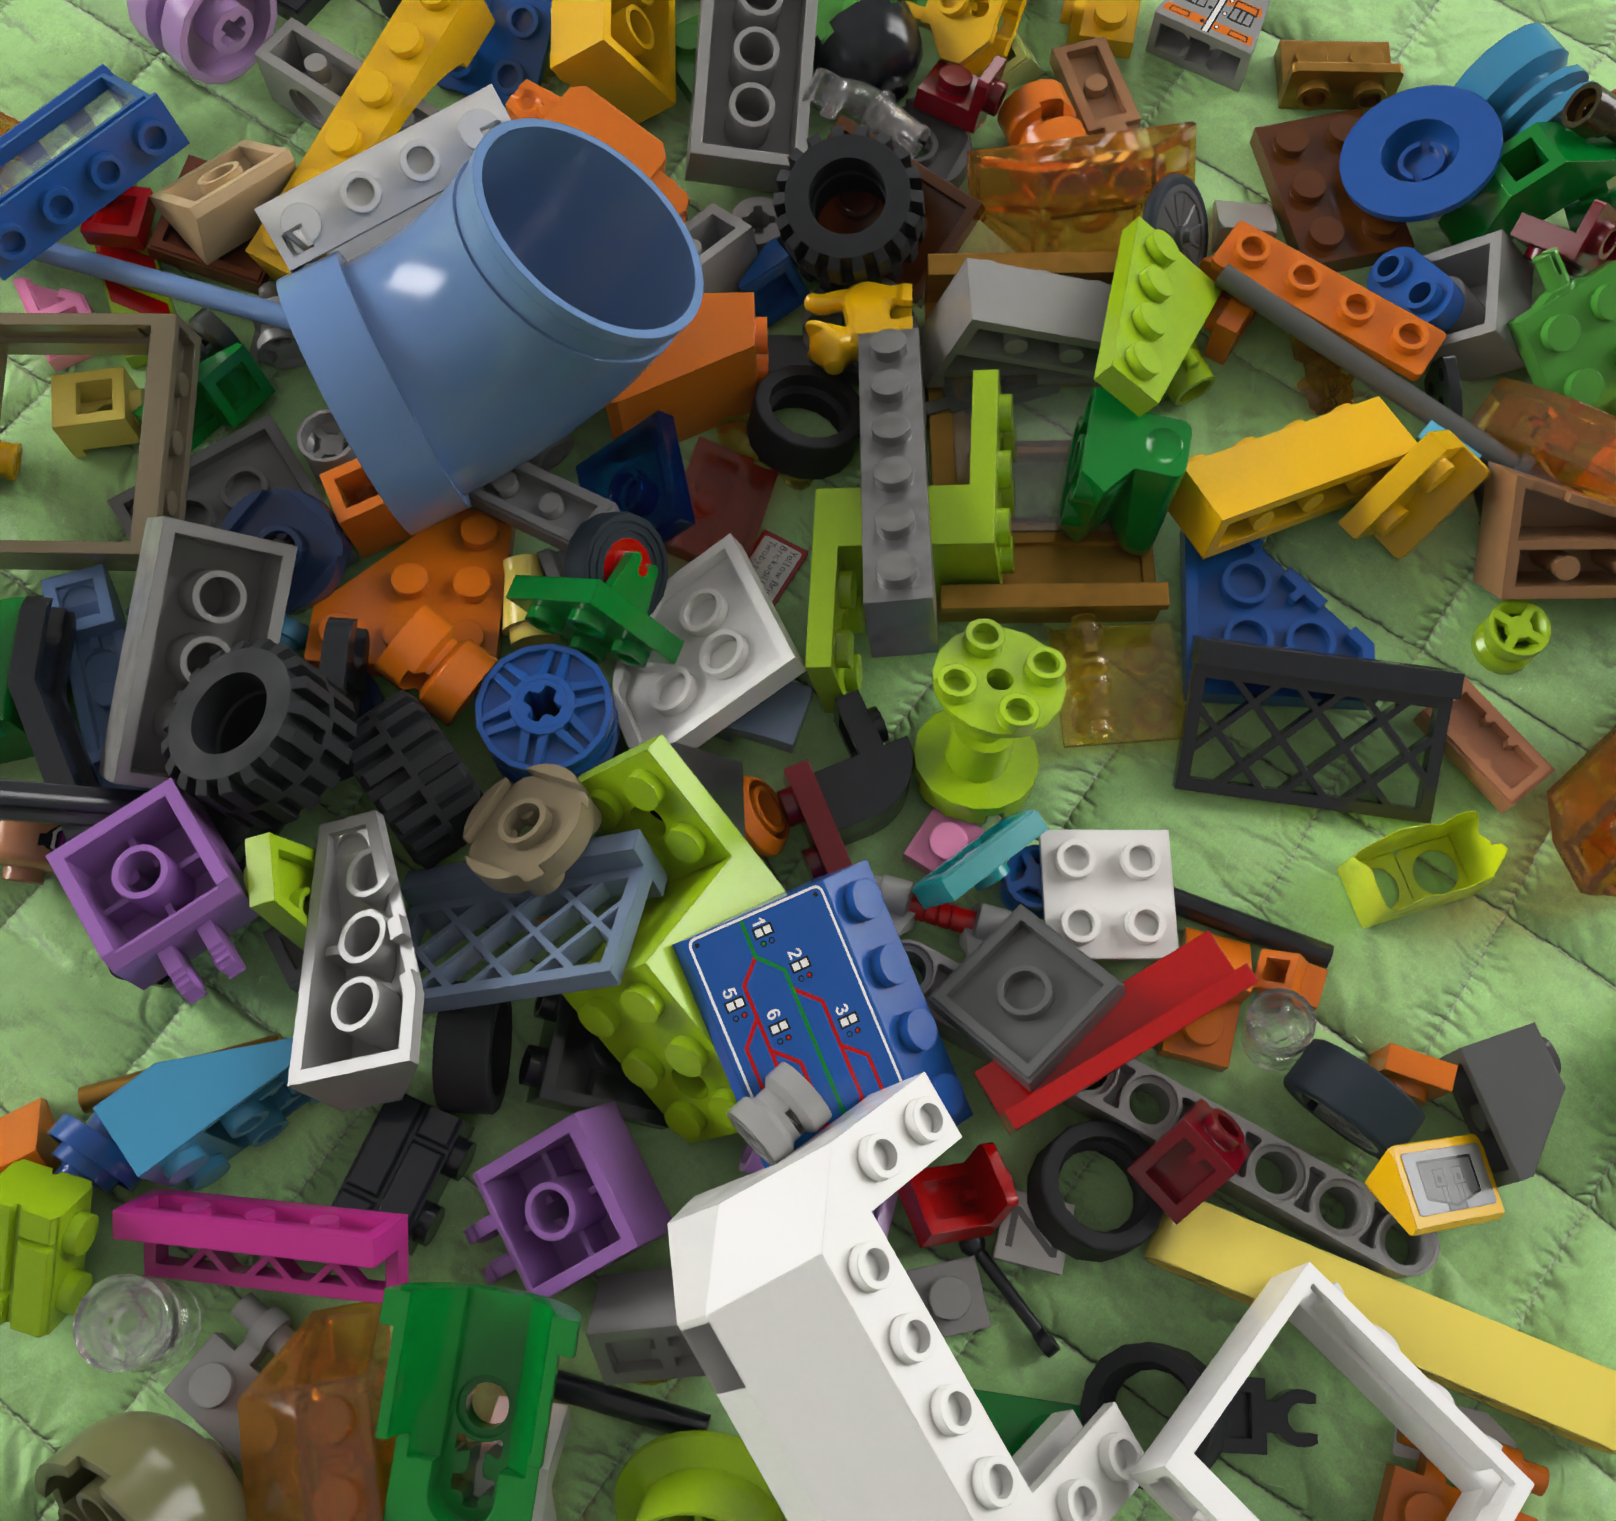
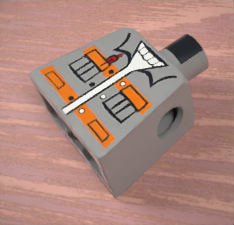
M1164 0L1155 11L1145 51L1238 92L1244 81L1271 0Z

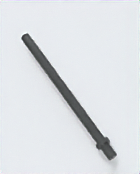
M1227 264L1217 278L1216 286L1427 425L1433 420L1445 430H1450L1462 442L1481 454L1480 460L1487 465L1488 461L1564 486L1563 483L1534 465L1537 458L1528 452L1520 456L1232 265Z

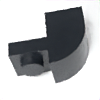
M859 690L835 698L834 722L850 758L814 772L844 846L881 831L898 816L908 795L913 767V754L908 736L884 745L883 743L889 741V735L883 717L876 706L867 709Z

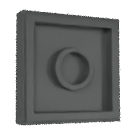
M1020 904L927 999L930 1007L1032 1093L1118 1004L1126 993L1122 982Z

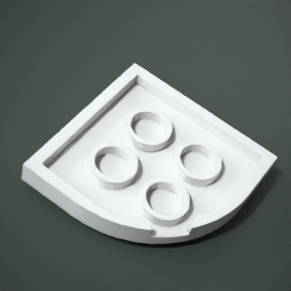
M731 533L667 580L664 596L655 611L650 615V617L684 641L675 665L647 662L645 668H637L619 660L616 661L613 677V698L615 708L618 711V723L629 750L660 734H663L670 744L677 742L698 748L806 671L801 656L743 546Z

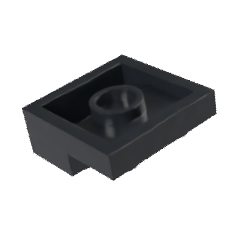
M562 994L536 997L534 1017L543 1019L544 1024L539 1046L533 1044L527 1046L520 1066L519 1084L529 1086L526 1103L576 1113L614 1101L623 1120L626 1122L661 1130L670 1128L660 1109L641 1087L626 1077L621 1063L598 1036L589 1032L582 1025L577 1011Z

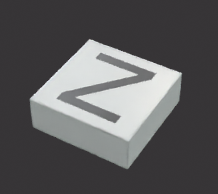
M1015 1190L1019 1203L997 1227L992 1259L1057 1276L1062 1275L1066 1254L1054 1248L1037 1229L1027 1204V1193ZM1065 1203L1066 1208L1073 1215L1075 1205Z

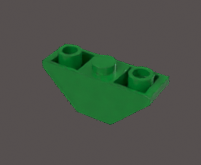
M1536 122L1504 142L1501 161L1488 184L1469 202L1442 215L1438 222L1439 227L1452 246L1501 229L1513 240L1514 238L1510 234L1522 212L1545 220L1616 176V144L1605 136L1601 138H1582L1566 128L1562 122Z

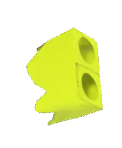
M1466 811L1455 815L1442 824L1429 823L1399 829L1361 849L1337 867V871L1362 929L1477 894L1495 879L1496 876L1494 875L1509 849L1502 843L1491 844L1490 840L1481 836L1478 832V813L1476 811ZM1399 850L1395 857L1393 852ZM1427 851H1438L1446 854L1453 860L1457 867L1458 879L1452 890L1443 894H1433L1425 891L1418 885L1413 875V864L1420 854ZM1372 869H1380L1387 872L1397 883L1399 896L1396 904L1391 909L1386 905Z

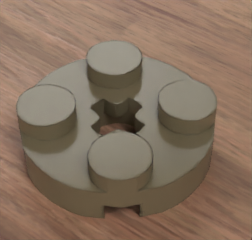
M546 763L527 767L526 769L532 776L523 778L515 784H512L507 777L494 784L475 804L465 823L463 839L470 846L469 857L465 856L467 865L486 885L496 891L509 894L530 891L535 896H544L552 893L562 884L565 872L580 857L588 845L591 836L599 829L602 823L600 809L594 804L588 790L578 778L565 767ZM526 825L534 826L533 829L525 835H520L521 830Z

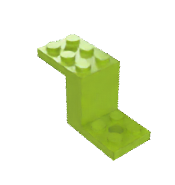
M999 369L973 370L970 484L928 486L936 597H939L941 585L1003 584V574H1014L1015 543L1014 536H1011V517L1016 516L1015 480H1012V462H1017V428L1014 425L1013 394L1001 393ZM861 487L816 489L805 669L825 712L834 713L835 698L851 691H861L862 659L860 654H854V633H864L865 629Z
M660 734L582 773L578 777V780L588 790L592 801L602 814V823L599 830L604 835L640 829L669 877L663 896L646 900L620 985L563 993L562 995L577 1011L582 1025L589 1032L598 1036L621 1063L626 1077L641 1087L664 1114L667 1125L676 1134L683 1137L688 1144L739 1133L727 1116V1111L737 1101L672 945L782 894L786 890L663 734ZM654 810L655 812H657L663 821L653 816L650 811ZM606 941L587 964L601 962L607 945Z

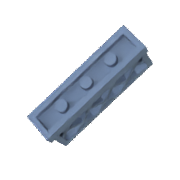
M637 829L590 838L583 853L565 872L562 884L555 891L544 896H535L530 891L517 894L496 891L486 885L472 871L466 861L435 866L429 869L408 871L400 889L402 895L411 906L407 914V920L419 972L426 968L430 973L421 980L425 994L423 1014L620 985L646 900L662 897L669 877L641 830ZM613 905L598 918L592 913L597 907ZM552 915L537 928L531 923L537 917ZM583 919L588 924V926L558 949L552 944L553 941ZM492 925L478 937L472 933L479 927ZM428 929L429 932L434 936L420 946L424 934ZM522 929L528 934L497 959L491 954ZM463 939L469 942L468 945L438 968L435 967L433 962ZM603 940L607 942L601 962L573 965ZM542 950L549 955L528 973L511 975ZM483 959L488 963V966L467 982L452 984Z

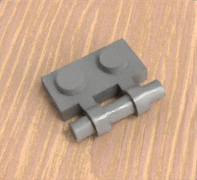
M248 1293L231 1311V1315L248 1330L242 1343L237 1346L224 1333L214 1332L165 1388L164 1392L265 1487H269L277 1483L323 1427L304 1408L306 1403L317 1393L326 1403L335 1408L347 1397L353 1385L335 1369L338 1361L323 1347L314 1350L290 1328L292 1319L277 1305L268 1308L253 1293ZM270 1351L294 1372L291 1381L284 1389L258 1366Z

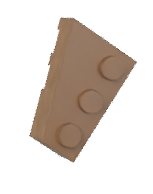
M1488 461L1487 467L1490 469L1491 474L1485 482L1473 581L1501 600L1616 598V504Z

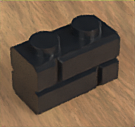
M404 1094L402 1100L384 1103L331 1206L408 1214V1253L412 1256L418 1244L427 1247L431 1243L442 1223L445 1208L438 1205V1202L450 1178L460 1181L467 1172L477 1147L475 1142L469 1140L475 1128L466 1121L408 1094Z

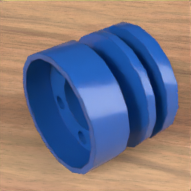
M553 643L525 646L501 658L483 678L475 700L476 728L503 779L507 777L512 784L532 776L526 768L533 765L545 763L560 765L570 770L578 778L582 773L623 753V734L618 723V711L615 708L610 685L599 666L580 651ZM554 709H557L558 714L555 717L551 714ZM538 714H541L543 716L541 717L540 721L537 722L536 716Z

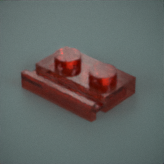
M699 436L693 447L661 536L666 552L691 562L731 533L743 546L748 558H750L779 473L772 468L768 470L754 464L755 459Z

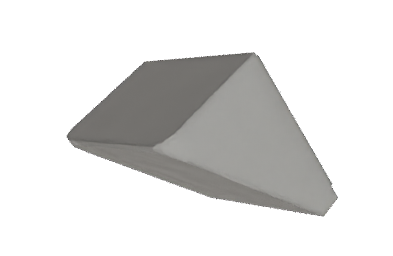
M1215 200L1213 203L1211 252L1216 253L1239 221H1245L1276 238L1277 224L1271 205Z

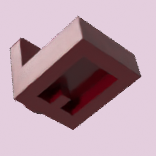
M996 55L981 77L971 74L963 66L948 64L938 60L917 88L913 107L974 134L987 114L993 117L996 116L1005 99L1008 83L1001 81L1007 59Z
M1200 1099L1174 1126L1143 1152L1126 1171L1177 1225L1237 1173L1251 1150L1244 1142V1134L1236 1121L1223 1110L1213 1109L1205 1100Z

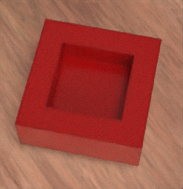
M132 186L81 224L80 232L86 242L90 245L145 251L157 209L149 198L150 195L154 194L151 188Z

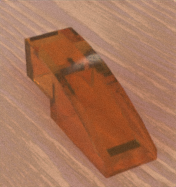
M1501 377L1472 417L1470 423L1520 456L1528 452L1537 458L1534 465L1564 485L1616 499V417L1556 392Z

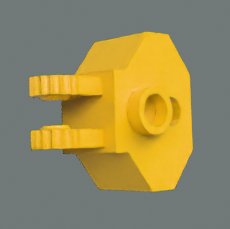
M927 0L924 7L910 1H905L917 25L932 31L939 58L948 64L963 66L971 74L981 77L996 55L1007 58L1027 3L1026 0ZM1002 14L1004 16V25L997 31L998 22Z

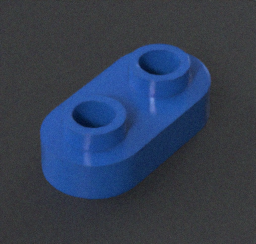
M1398 247L1383 254L1375 262L1367 278L1368 290L1442 331L1449 329L1458 320L1464 309L1465 297L1462 290L1447 274L1412 247Z

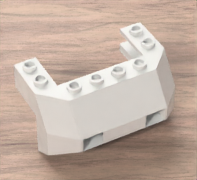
M925 1072L868 1095L777 1164L694 1196L667 1223L677 1325L787 1521H1110L1139 1487V1484L1130 1476V1473L1145 1454L1115 1402L1104 1403L1084 1427L1073 1409L1052 1413L1011 1457L872 1214L875 1208L962 1138Z

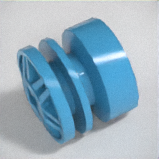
M1537 22L1518 28L1491 46L1465 71L1455 84V87L1469 90L1481 96L1493 107L1501 122L1504 143L1536 122H1562V111L1571 95L1584 84L1595 81H1588L1589 74L1578 64L1566 67L1569 52L1546 27Z

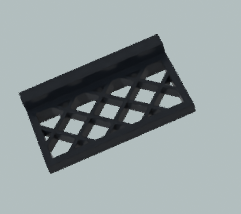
M1193 635L1189 660L1192 661L1172 784L1175 789L1431 824L1453 699H1461L1465 674L1446 668ZM1206 678L1232 681L1246 701L1215 723L1202 705ZM1244 683L1266 686L1252 695ZM1280 688L1295 689L1309 710L1279 731L1259 704ZM1308 691L1330 695L1316 703ZM1346 696L1359 698L1373 718L1343 739L1323 712ZM1372 700L1393 702V704L1381 712ZM1410 705L1432 708L1428 733L1407 748L1388 721ZM1252 709L1272 737L1242 758L1222 731ZM1201 716L1209 728L1196 737L1199 717ZM1316 718L1336 745L1305 766L1286 739ZM1380 727L1400 754L1369 775L1350 748ZM1216 736L1235 764L1214 779L1190 776L1194 751ZM1279 745L1299 772L1278 787L1262 786L1249 766ZM1425 750L1421 767L1415 757ZM1343 754L1362 781L1341 796L1328 795L1313 775ZM1406 763L1419 779L1415 806L1390 803L1377 785ZM1243 772L1251 784L1230 780ZM1306 781L1314 793L1293 789ZM1370 790L1377 801L1357 798Z

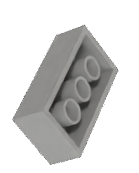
M700 0L685 181L779 192L776 179L780 169L791 171L787 157L795 148H798L803 153L807 151L806 139L808 138L818 0Z
M166 516L147 517L98 775L115 784L149 789L155 788L170 778L165 769L168 759L162 756L161 743L168 736V733L163 731L166 716L172 714L175 705L172 704L179 690L184 691L189 684L190 675L198 667L203 669L208 665L210 657L220 650L228 653L235 643L247 640L254 644L258 638L271 639L276 644L280 643L298 546Z

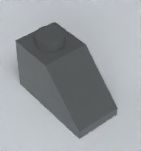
M1535 1022L1461 1047L1439 1058L1440 1060L1458 1065L1452 1094L1470 1134H1475L1480 1139L1497 1187L1523 1181L1534 1176L1565 1090V1085L1559 1075L1561 1072L1559 1056L1551 1042L1541 1036Z

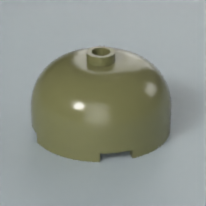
M128 1411L110 1415L96 1421L79 1432L41 1464L35 1473L36 1492L45 1498L51 1493L54 1495L59 1507V1519L57 1521H252L249 1502L240 1481L233 1471L232 1461L223 1448L215 1441L204 1438L181 1421L156 1412Z

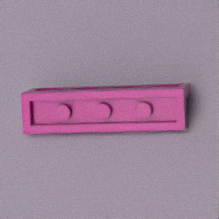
M153 1188L112 1211L113 1239L144 1242V1276L379 1304L383 1302L385 1288L409 1283L408 1214ZM169 1245L200 1249L192 1258L169 1256ZM231 1252L261 1255L263 1257L254 1266L242 1265ZM294 1259L327 1264L318 1273L304 1272ZM385 1261V1281L368 1279L358 1267L375 1268ZM271 1263L274 1268H268L267 1266ZM335 1270L339 1276L330 1274Z

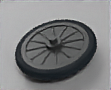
M1178 173L1164 176L1152 188L1144 207L1142 219L1155 230L1161 229L1169 234L1175 241L1179 251L1199 268L1201 260L1207 257L1209 238L1208 219L1203 198L1197 186L1187 176Z

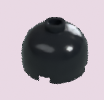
M860 0L837 14L829 22L834 32L823 44L818 35L816 36L813 69L830 95L845 105L868 108L877 105L883 107L889 104L890 107L904 98L909 90L908 85L917 73L923 57L922 38L915 18L905 0H897V2L893 3L890 0Z

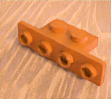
M1239 221L1214 254L1210 263V267L1220 274L1227 264L1232 265L1377 362L1411 381H1417L1421 377L1446 338V333L1245 221Z

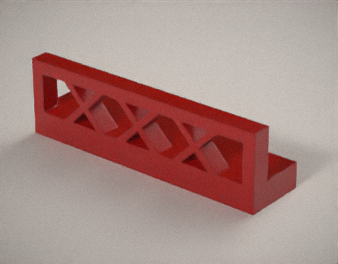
M1208 930L1122 982L1125 986L1126 995L1032 1093L994 1061L975 1071L973 1076L1008 1134L1011 1135L1240 995L1259 982L1248 963L1235 970Z

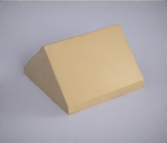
M242 140L150 195L149 198L157 210L206 265H209L255 236L262 222L254 209L281 194L296 170L295 159L287 148Z

